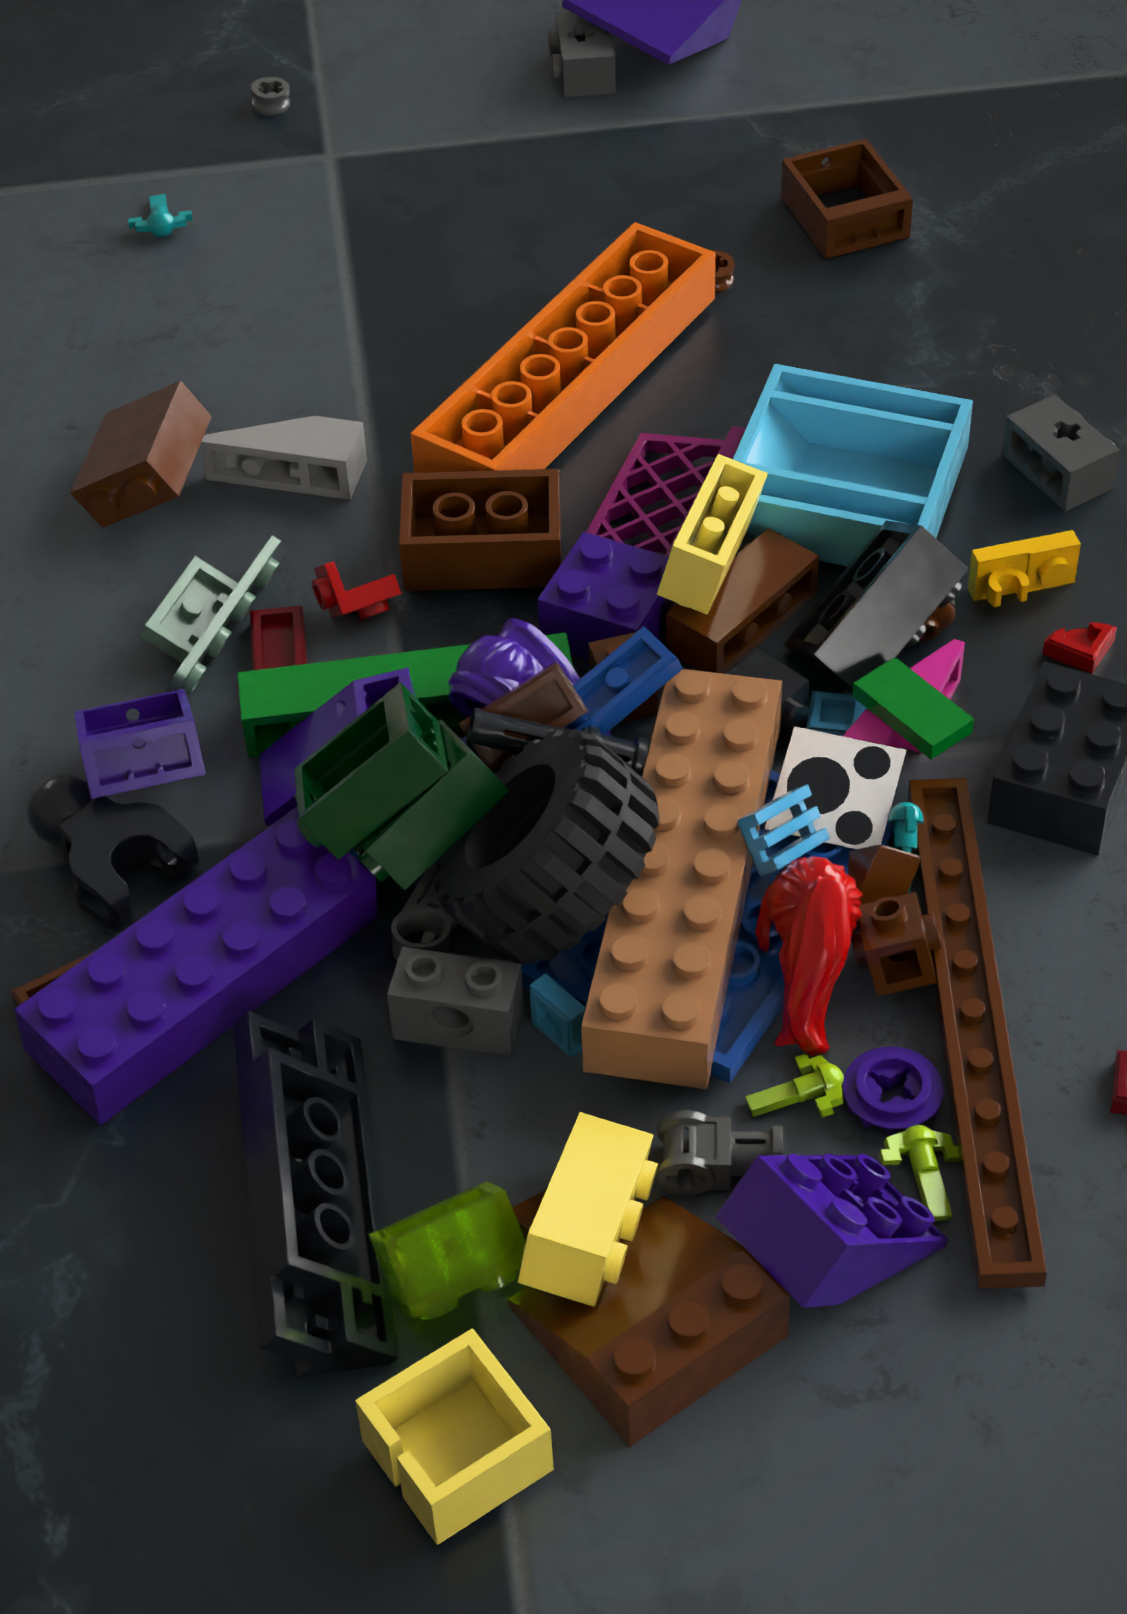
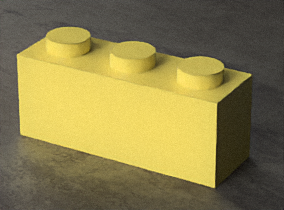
M720 454L717 455L672 546L657 595L674 601L683 607L692 608L708 615L751 523L768 473Z
M582 1112L579 1113L528 1232L518 1283L593 1307L596 1305L604 1281L613 1284L617 1283L628 1245L619 1243L620 1239L633 1241L643 1209V1203L635 1200L636 1198L648 1200L658 1169V1163L648 1160L654 1134Z

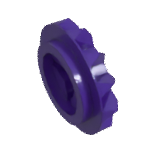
M888 1046L869 1050L853 1060L844 1075L843 1093L846 1099L847 1113H855L859 1116L865 1130L875 1125L885 1128L888 1135L892 1136L898 1129H907L914 1125H922L927 1120H935L943 1100L944 1085L939 1071L926 1057L910 1049ZM905 1080L903 1098L895 1096L890 1101L881 1102L882 1088L890 1091L896 1085L900 1086Z

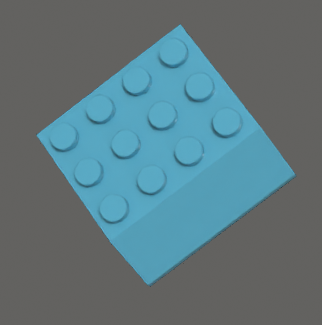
M774 364L733 458L735 461L768 473L747 531L756 539L766 529L770 528L819 555V561L846 567L850 565L886 520L922 525L936 538L968 449L973 400Z

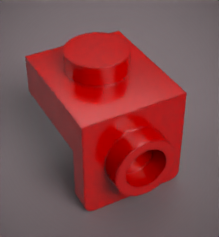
M334 561L314 568L317 578L312 580L315 598L322 610H329L331 618L357 610L359 619L362 620L389 610L387 599L402 594L395 573L345 591Z

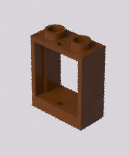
M867 139L782 159L781 198L825 259L910 237L913 198ZM829 157L827 162L822 163L823 159ZM854 186H859L867 196L865 199L826 208L817 197L818 195Z

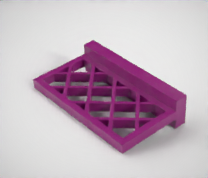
M731 427L725 440L640 433L586 532L621 543L646 532L650 539L634 546L655 553L662 551L665 556L669 557L672 546L715 460L697 468L691 462L701 457H717L718 454L733 459L746 428ZM648 452L669 454L649 464L645 461ZM678 467L685 472L664 482L658 477ZM646 481H649L653 486L632 496L627 492L628 489ZM694 485L699 489L697 493L679 501L673 495ZM662 499L668 504L649 514H645L641 510V508ZM630 513L635 518V520L614 529L610 526L611 521ZM676 518L682 521L680 526L662 534L656 528Z

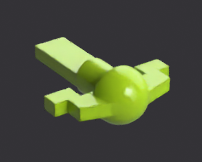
M805 1053L795 1057L796 1065L803 1076L745 1096L752 1116L756 1117L798 1102L802 1103L817 1098L815 1099L816 1106L823 1118L834 1114L833 1107L843 1104L844 1075L836 1065L829 1063L823 1056L819 1055L809 1059Z
M914 1125L903 1132L887 1137L883 1142L885 1149H881L878 1153L880 1163L882 1165H899L902 1160L900 1153L909 1156L923 1205L931 1211L935 1221L950 1220L953 1215L934 1151H942L945 1162H960L958 1146H954L951 1134L932 1131L923 1125Z

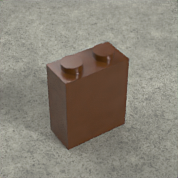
M181 380L106 413L70 494L102 528L179 497L212 416Z

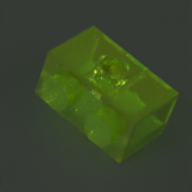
M488 1181L369 1234L396 1306L412 1318L421 1316L423 1320L433 1319L452 1311L458 1306L456 1298L477 1288H480L482 1292H488L513 1282L517 1278L516 1270L521 1268L526 1245L506 1190Z

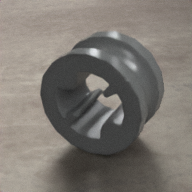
M263 77L251 84L252 108L258 114L276 115L286 111L290 106V99L288 97L290 95V85L287 81L278 77Z

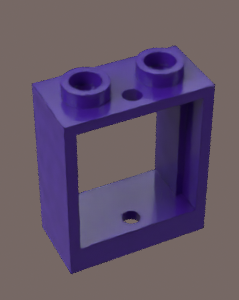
M185 689L75 711L78 742L91 799L206 775L195 721ZM129 709H137L139 717L135 720H130L126 717V713Z

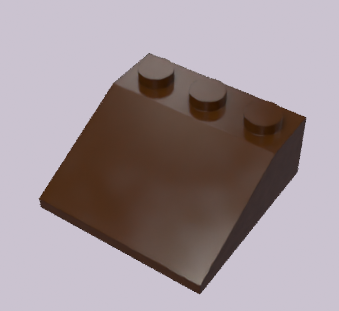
M662 1196L642 1210L632 1242L620 1239L619 1243L628 1245L619 1279L616 1284L604 1281L595 1307L529 1286L508 1298V1306L629 1447L788 1336L790 1294L742 1244L665 1196Z

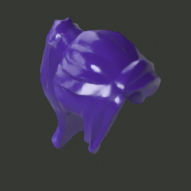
M511 618L506 620L502 631L497 636L483 635L468 646L459 658L455 672L449 677L447 683L450 687V702L468 718L472 715L474 708L482 709L555 661L558 662L572 685L580 680L565 655L539 629L530 623ZM608 731L605 735L611 736L610 731Z

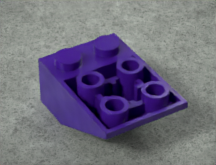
M409 668L352 681L260 753L263 813L266 826L274 824L297 807L294 797L296 794L294 768L400 682L417 698Z
M866 1154L758 1155L715 1216L802 1308L839 1305L941 1250L949 1241L933 1225L935 1218L931 1211L919 1201L901 1194L888 1181L891 1177L889 1171L876 1159Z

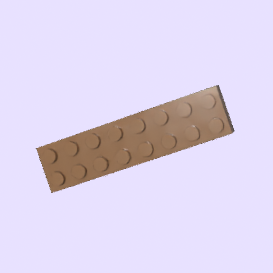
M682 669L665 684L642 776L652 786L656 795L659 826L654 829L656 840L652 851L646 853L643 860L645 867L638 879L632 880L626 889L628 894L618 907L614 905L609 911L581 1025L583 1072L707 1089L753 865V859L737 820L765 805L780 732L782 681ZM761 824L758 825V826H755V827H756V830H757V832H758V834H759V830H760Z

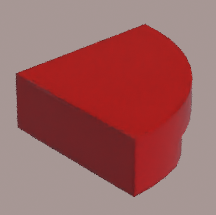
M1092 622L1089 623L1088 628L1065 631V627L1058 629L1044 641L1042 655L1093 674L1115 641L1117 627Z

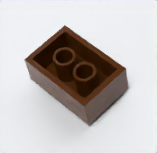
M559 469L402 473L399 548L404 591L546 587L562 564Z

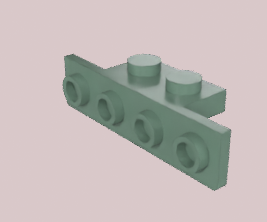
M273 535L270 537L239 583L197 556L193 558L145 624L139 636L182 663L174 674L165 693L185 689V692L189 695L193 692L207 670V667L201 664L205 655L208 654L214 659L218 656L232 634V631L225 628L228 622L233 619L240 624L256 599V596L250 593L253 586L256 584L264 589L278 568L280 562L272 557L281 540Z

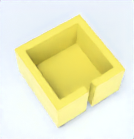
M473 1328L355 1400L363 1443L394 1486L397 1487L401 1484L404 1500L437 1545L554 1470L550 1427Z

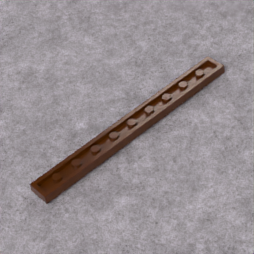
M967 778L909 780L908 802L917 805L922 811L924 823L918 824L917 849H915L916 855L920 856L918 872L924 914L934 913L942 944L941 949L933 950L931 953L937 978L935 991L978 1289L1044 1287L1047 1268Z

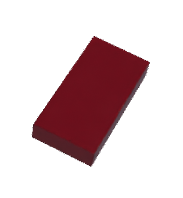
M303 606L250 611L252 670L308 664Z

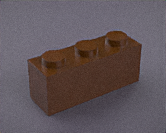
M770 528L766 529L755 540L745 543L738 550L708 615L692 608L683 607L676 602L670 607L665 618L666 648L679 660L698 671L726 674L817 595L819 555Z

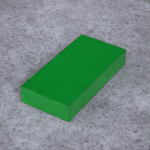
M896 657L853 683L852 697L930 760L973 733L974 718Z

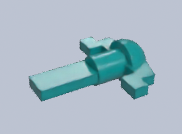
M166 194L149 196L151 214L147 220L142 221V217L129 218L128 224L129 229L136 228V232H151L154 236L162 238L170 235L175 228L187 226L186 221H193L191 210L178 212V216L173 217L167 208Z
M901 802L891 809L888 822L894 824V848L911 853V850L917 849L918 824H923L924 818L922 811L917 805L910 802ZM910 885V888H909L907 894H908V893H911V885Z

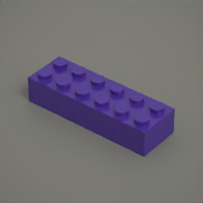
M297 807L14 1009L24 1051L100 1126L234 1026V1023L248 1011H254L377 918L376 877L349 852L338 860L324 845L320 848L313 846L303 836L297 826Z

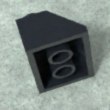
M886 520L783 645L843 690L853 694L854 682L896 657L902 649H910L920 640L926 631L924 622L937 607L942 608L955 598L962 586L959 580L969 568L922 525Z

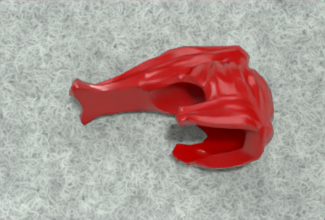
M810 856L809 858L804 857L793 860L778 872L762 898L755 929L759 948L766 952L769 949V934L773 922L776 931L780 934V938L783 941L779 952L785 983L782 1030L773 1044L779 1047L797 1044L805 1053L813 1057L827 1053L830 1049L824 1025L827 1007L833 987L844 967L851 944L852 933L857 926L856 922L863 916L859 908L862 904L860 899L863 894L856 887L855 878L845 873L844 866L832 863L827 858Z

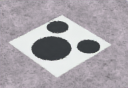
M794 726L773 800L793 789L808 784L812 795L803 801L807 809L817 806L821 817L813 821V825L816 831L823 828L827 829L830 839L825 841V843L853 849L881 845L906 750ZM788 808L767 820L765 829L772 830L793 818L790 809ZM796 831L791 834L794 836L801 837L799 831Z

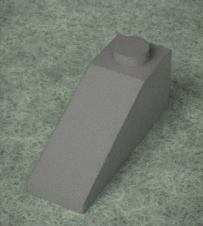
M310 416L205 434L200 444L206 480L351 500L367 463L363 422L321 416Z

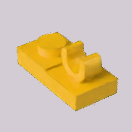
M1070 530L974 549L971 553L968 591L973 601L987 599L990 605L999 607L1001 606L1002 595L1016 593L1020 602L1027 601L1028 592L1075 583L1081 543L1075 532Z

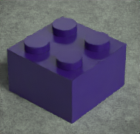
M583 531L537 599L539 630L544 635L566 633L571 656L589 661L588 643L637 632L643 626L660 641L666 632V613L675 603L657 595L669 557Z

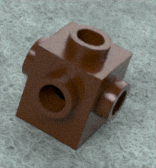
M916 892L896 897H883L875 902L860 905L859 908L863 915L859 919L861 930L852 933L851 941L858 967L869 966L877 996L937 983L931 951L942 948L934 913L922 915Z

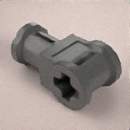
M690 1110L674 1111L666 1114L659 1120L657 1126V1135L663 1143V1162L658 1166L656 1180L664 1191L674 1195L690 1196L698 1195L707 1190H730L731 1176H744L758 1155H783L782 1126H772L769 1132L731 1131V1117H708L700 1112ZM684 1129L689 1130V1137H683ZM682 1169H689L687 1177L683 1176Z

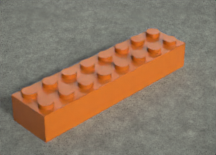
M634 222L410 433L414 473L545 469L715 299L716 252Z

